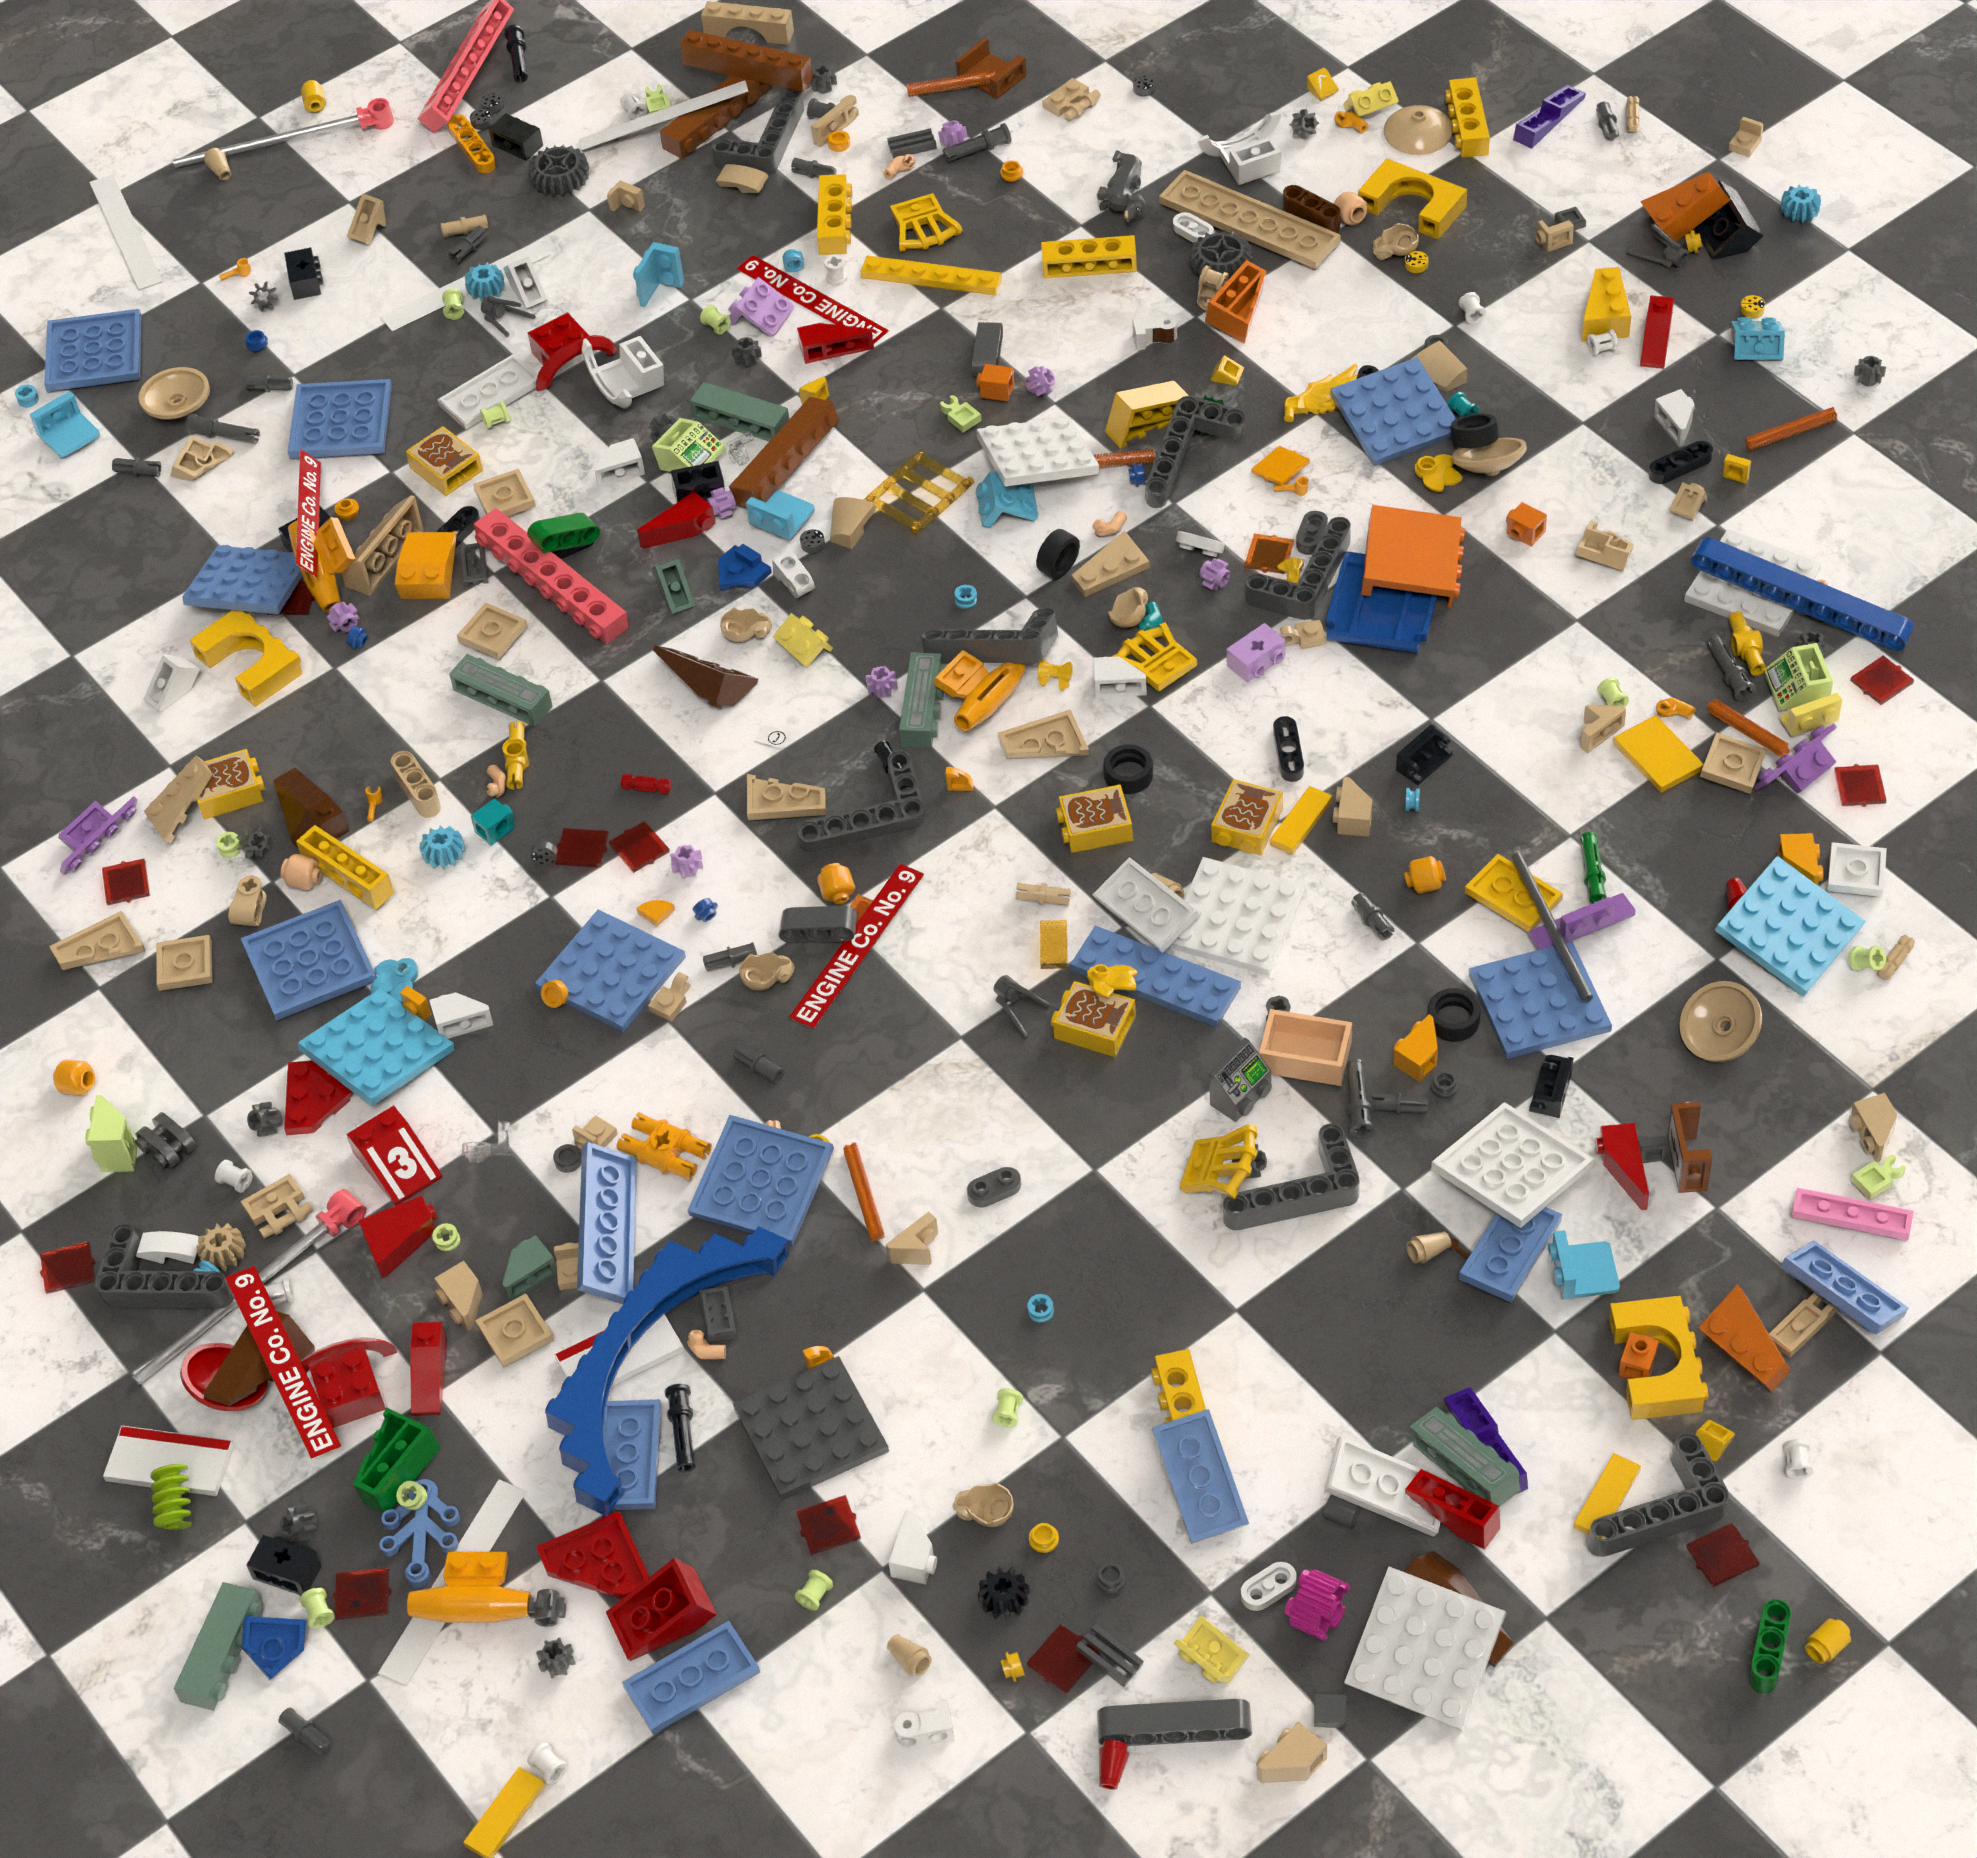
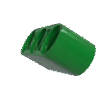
M584 513L538 520L532 523L527 530L528 538L544 553L589 545L595 542L600 535L599 527Z
M1779 1599L1770 1600L1763 1607L1749 1674L1751 1688L1756 1692L1764 1694L1770 1693L1776 1688L1791 1618L1789 1605ZM1769 1617H1778L1782 1621H1773ZM1764 1644H1772L1776 1648L1769 1649L1765 1647ZM1766 1671L1771 1676H1762L1758 1672Z

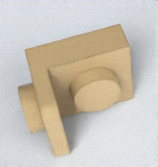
M1743 117L1740 120L1739 131L1729 143L1728 151L1750 158L1762 141L1763 123Z
M621 180L607 193L611 211H615L621 204L639 212L645 207L642 189Z
M1543 220L1538 221L1537 231L1535 232L1536 241L1547 252L1573 244L1574 225L1568 220L1548 227Z
M1682 482L1669 508L1670 512L1694 521L1702 503L1706 504L1708 500L1706 491L1698 484L1691 483L1688 485Z
M596 1115L583 1129L577 1125L572 1129L574 1144L581 1151L582 1146L587 1142L606 1147L618 1135L616 1127Z
M565 1243L554 1247L559 1290L577 1288L579 1243Z

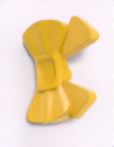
M1290 558L1277 566L1278 569L1288 573L1287 579L1283 580L1298 583L1300 570L1304 566V562L1300 558Z
M1042 659L1037 669L1038 680L1041 686L1044 687L1051 677H1057L1060 691L1070 686L1068 681L1071 680L1073 675L1072 663L1067 662L1063 665H1054Z

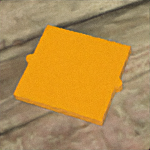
M1278 446L1251 469V472L1264 478L1265 481L1269 480L1283 486L1308 465L1310 459L1298 454L1295 450L1291 451Z

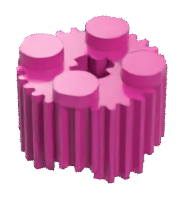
M1305 1569L1298 1580L1297 1585L1300 1589L1297 1591L1295 1598L1291 1597L1287 1602L1284 1614L1290 1617V1626L1325 1642L1329 1637L1326 1634L1328 1629L1331 1627L1336 1629L1345 1614L1346 1607L1342 1606L1343 1595L1345 1593L1349 1594L1351 1587L1349 1584L1319 1570L1313 1569L1308 1571Z

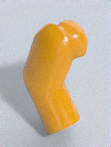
M1339 111L1334 116L1336 124L1340 127H1354L1360 133H1364L1368 129V123L1357 117L1353 112Z
M1676 698L1661 700L1656 704L1657 714L1663 717L1680 714L1691 719L1696 711V707Z

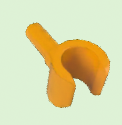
M239 259L237 261V268L219 275L221 281L238 274L243 277L248 276L251 272L248 259Z
M1299 476L1296 478L1295 484L1274 485V492L1294 491L1295 494L1304 496L1308 491L1309 479L1305 476Z
M370 786L365 789L367 802L369 803L367 821L373 822L375 808L383 801L380 786H378V790L375 793H371Z

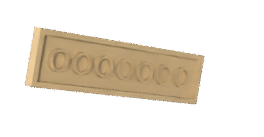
M1186 170L1159 196V203L1181 213H1190L1228 233L1234 231L1235 236L1242 235V238L1314 269L1341 242L1340 234Z

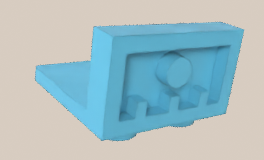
M653 242L650 248L645 251L642 261L635 267L633 272V278L637 286L636 295L639 297L640 306L645 307L659 284L678 288L683 286L685 281L678 247Z
M1740 317L1737 318V321H1731V327L1734 332V360H1783L1785 330L1780 321H1776V318L1764 317L1762 321H1752V318Z

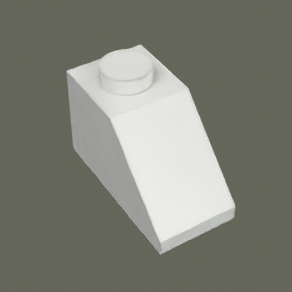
M529 256L503 268L513 292L526 309L548 300Z
M1682 389L1655 399L1654 409L1655 419L1679 447L1684 446L1695 409L1693 400L1687 397Z
M634 438L610 445L598 461L594 470L599 488L645 474L642 456Z
M162 655L143 699L158 711H164L191 690L200 669L185 657Z
M1121 657L1094 658L1095 698L1147 695L1146 674Z
M456 992L430 1000L438 1032L446 1038L493 1026L489 1007L484 1003Z
M905 1510L888 1562L890 1574L893 1578L926 1585L929 1574H934L937 1556H934L932 1543L913 1513Z

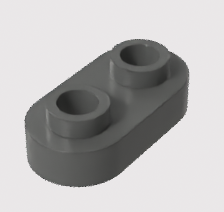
M1310 511L1304 515L1296 535V547L1298 550L1304 553L1314 552L1328 524V517L1325 513Z
M1002 1167L972 1180L967 1187L969 1202L975 1207L982 1208L1015 1195L1021 1188L1020 1173L1012 1167Z

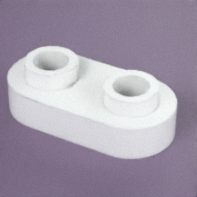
M1179 213L1173 218L1174 232L1191 242H1197L1198 237H1205L1206 233L1214 234L1212 225L1190 213Z
M1183 531L1177 532L1175 540L1180 542L1179 547L1194 550V547L1203 549V554L1217 557L1218 553H1223L1225 546L1223 542Z
M1276 1562L1245 1581L1241 1587V1601L1243 1605L1250 1610L1260 1611L1293 1591L1296 1586L1295 1569L1286 1562ZM1278 1579L1286 1580L1283 1584H1279L1276 1581ZM1253 1595L1261 1596V1598L1258 1600L1252 1599L1251 1597Z

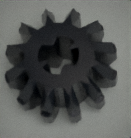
M999 1566L997 1574L988 1571L986 1580H980L979 1589L981 1591L978 1593V1600L980 1603H983L982 1607L985 1613L992 1611L995 1619L1004 1614L1005 1618L1009 1620L1011 1612L1020 1616L1022 1612L1021 1607L1027 1606L1029 1603V1585L1025 1583V1577L1022 1573L1015 1575V1570L1012 1567L1006 1573Z

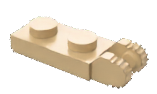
M848 95L842 98L838 105L810 126L814 145L822 147L828 142L827 138L830 133L842 131L859 115L858 108L853 106L857 102L856 96Z
M1813 1293L1807 1300L1804 1299L1769 1333L1779 1351L1788 1358H1791L1838 1311L1835 1305L1830 1302L1821 1311L1817 1306L1824 1300L1823 1297Z

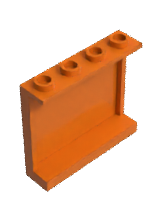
M1372 505L1368 523L1361 595L1371 596L1373 586L1447 596L1448 608H1451L1453 598H1458L1460 592V583H1456V579L1460 580L1462 565L1458 564V561H1462L1464 546H1459V543H1463L1465 528H1461L1462 517Z

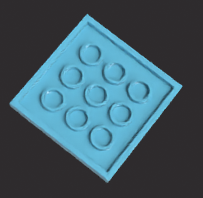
M1777 856L1721 920L1715 931L1804 997L1866 921Z
M380 988L299 1041L298 1049L366 1103L374 1106L454 1051V1043L444 1035L439 1034L436 1029L416 1014L413 1015L402 1007L403 1004Z

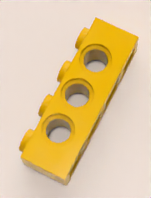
M1476 77L1449 80V89L1445 90V102L1450 104L1448 105L1449 119L1453 118L1451 120L1452 133H1456L1455 148L1460 149L1461 158L1489 155L1490 136Z
M847 174L819 175L817 220L819 255L847 254V244H851V231L847 230V228H852L851 214H848L852 213V201L848 199V197H852V183H847Z
M1134 235L1041 242L1044 279L1137 272Z
M316 825L296 841L300 855L315 858L324 876L373 909L377 910L394 894L388 873Z
M1185 1349L1155 1356V1368H1151V1375L1154 1386L1160 1385L1161 1393H1158V1401L1161 1411H1167L1168 1418H1164L1165 1423L1206 1410L1190 1350ZM1181 1384V1386L1179 1387H1173L1171 1385ZM1179 1409H1188V1411H1186V1412H1180V1411H1178V1410H1179Z

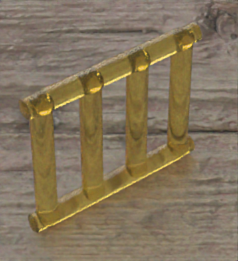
M920 449L863 500L875 503V508L908 526L910 531L917 535L965 493L975 481L972 477L964 478L929 458L926 452ZM920 463L958 486L951 492H948L913 472L912 469ZM904 477L942 500L933 507L895 484ZM888 491L926 514L917 521L879 498Z

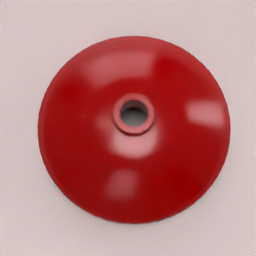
M226 1343L204 1344L191 1350L182 1362L180 1377L184 1388L194 1399L209 1408L220 1411L245 1410L256 1405L266 1392L268 1380L256 1386L255 1392L230 1406L204 1398L205 1390L234 1345Z

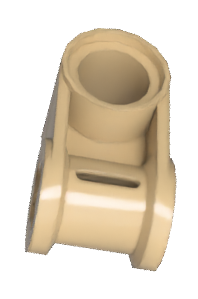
M1208 265L1203 268L1199 278L1197 304L1201 309L1207 311L1208 302L1228 281V273L1224 272L1222 274L1211 270Z
M246 876L239 881L233 902L229 908L230 924L254 927L260 925L262 913L267 902V895L262 890V883L257 876Z

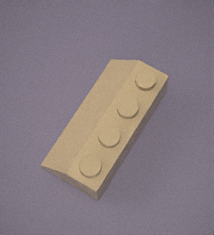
M410 495L397 503L384 516L380 524L371 531L370 536L357 548L354 554L355 560L342 572L345 587L370 596L397 564L407 532L424 531L415 496Z

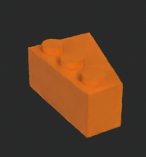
M1708 171L1640 202L1658 227L1677 242L1728 203L1730 199Z
M1246 260L1208 302L1205 322L1245 344L1263 290L1266 271Z
M1738 1284L1698 1327L1705 1337L1771 1393L1791 1372L1790 1367L1751 1305L1745 1292Z

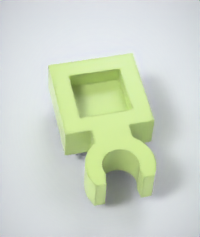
M657 84L656 91H650L649 87L645 88V102L649 114L671 107L667 93L663 94L660 84Z
M953 395L950 396V405L945 404L943 401L940 402L942 413L946 414L948 421L963 433L982 421L981 414L967 402L960 405L958 398Z
M1890 1155L1884 1160L1882 1166L1873 1161L1853 1173L1851 1181L1871 1200L1893 1186V1179L1903 1177L1906 1167L1904 1165L1899 1168L1891 1167L1895 1164L1896 1156Z

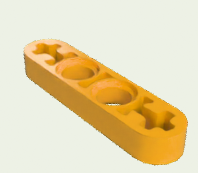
M452 115L447 122L448 131L479 173L487 174L494 171L496 168L494 155L464 115ZM465 136H472L468 139H462ZM476 148H480V149H481V150L476 151V152H472V151H471V150L476 149Z

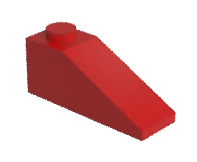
M1650 295L1640 366L1661 369L1665 367L1674 307V298Z
M817 323L797 328L799 346L805 364L874 349L873 335L870 328Z
M692 492L637 529L640 547L645 549L698 536L716 524L713 506L697 493Z
M1635 1123L1601 1126L1600 1136L1595 1138L1596 1154H1601L1603 1166L1641 1210H1647L1649 1190Z
M442 1322L412 1323L410 1345L412 1416L441 1415L447 1337Z
M1420 1469L1405 1488V1493L1455 1535L1484 1550L1501 1529L1500 1506L1423 1469Z

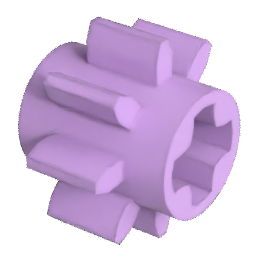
M956 120L945 122L942 125L941 131L938 132L940 143L944 142L947 148L965 141L964 138L968 137L966 126L962 127V124H959V121Z
M1042 365L1039 368L1036 366L1028 370L1030 376L1026 377L1025 384L1029 392L1036 394L1038 397L1040 395L1045 396L1053 391L1050 386L1055 384V376L1050 369L1044 368Z
M723 487L710 491L712 497L707 498V502L713 506L714 515L718 514L720 519L732 515L731 509L736 508L732 492L730 490L725 492Z
M1213 558L1212 562L1206 561L1199 573V576L1204 579L1202 585L1211 590L1225 587L1231 577V572L1226 569L1228 563Z
M344 602L334 604L327 616L330 621L329 625L335 632L339 629L342 633L350 632L353 626H357L358 619H360L356 614L358 610L352 603L346 605Z
M886 666L873 668L871 675H866L868 693L873 692L877 698L891 696L892 689L898 688L895 671L890 672Z
M692 845L678 846L675 854H670L673 873L679 871L682 878L696 876L698 869H703L701 850L695 851Z

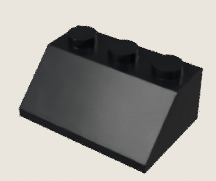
M1720 180L1717 183L1730 201L1695 227L1697 233H1700V238L1710 255L1715 260L1745 253L1764 236L1738 192Z

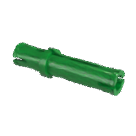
M1585 832L1580 836L1586 869L1584 881L1589 889V900L1593 904L1607 898L1604 887L1606 876L1601 868L1597 834Z

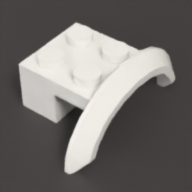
M1276 111L1266 114L1264 120L1254 130L1236 139L1216 142L1210 140L1208 135L1198 138L1199 147L1208 155L1221 156L1238 185L1279 172L1281 151L1272 136L1266 137L1278 125L1281 112Z
M641 336L620 343V359L599 367L593 355L592 345L585 338L582 345V354L587 369L601 393L613 404L625 409L631 405L632 398L664 386L663 364Z

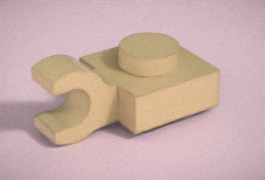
M1320 620L1295 623V629L1292 626L1280 627L1281 637L1285 639V646L1299 643L1302 649L1326 645V636Z
M678 972L672 981L671 988L662 986L648 1005L649 1011L672 1022L687 1003L686 997L683 995L691 986L686 982L689 977Z

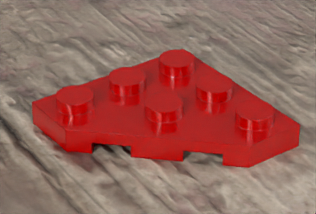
M312 1060L288 1062L284 1124L286 1136L316 1132L322 1126V1121L330 1114L335 1115L350 1102V1097L354 1092Z
M620 1511L536 1546L549 1577L619 1599L624 1598L649 1578Z

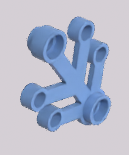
M428 1479L416 1481V1483L427 1490L425 1504L416 1510L415 1517L394 1536L383 1537L379 1543L382 1554L391 1557L397 1554L399 1547L414 1535L412 1562L405 1570L407 1581L414 1588H422L431 1580V1572L425 1563L427 1534L439 1543L444 1553L455 1552L458 1548L455 1534L446 1533L428 1517V1509L430 1507L439 1514L443 1524L448 1527H453L459 1523V1512L456 1507L447 1506L438 1498L436 1484ZM412 1491L408 1493L409 1498L414 1500L416 1494ZM402 1505L396 1510H386L381 1517L384 1527L388 1530L397 1529L401 1524V1520L413 1510H409ZM455 1514L452 1519H446L447 1515ZM390 1517H396L393 1522H387ZM448 1540L453 1541V1543L449 1546L444 1545V1543ZM387 1544H394L392 1548L385 1549ZM422 1569L420 1573L413 1574L414 1571Z

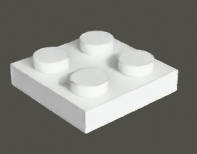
M1832 842L1827 891L1882 897L1887 848Z

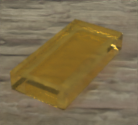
M1067 920L1040 921L1041 969L1068 968Z

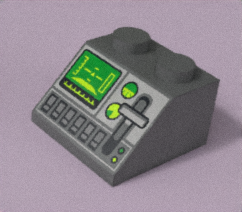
M1244 1038L1209 1072L1210 1106L1234 1122H1237L1243 1115H1248L1253 1109L1254 1104L1261 1097L1265 1098L1272 1088L1271 1070L1247 1038Z

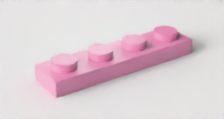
M1797 1188L1792 1218L1908 1241L1914 1211Z

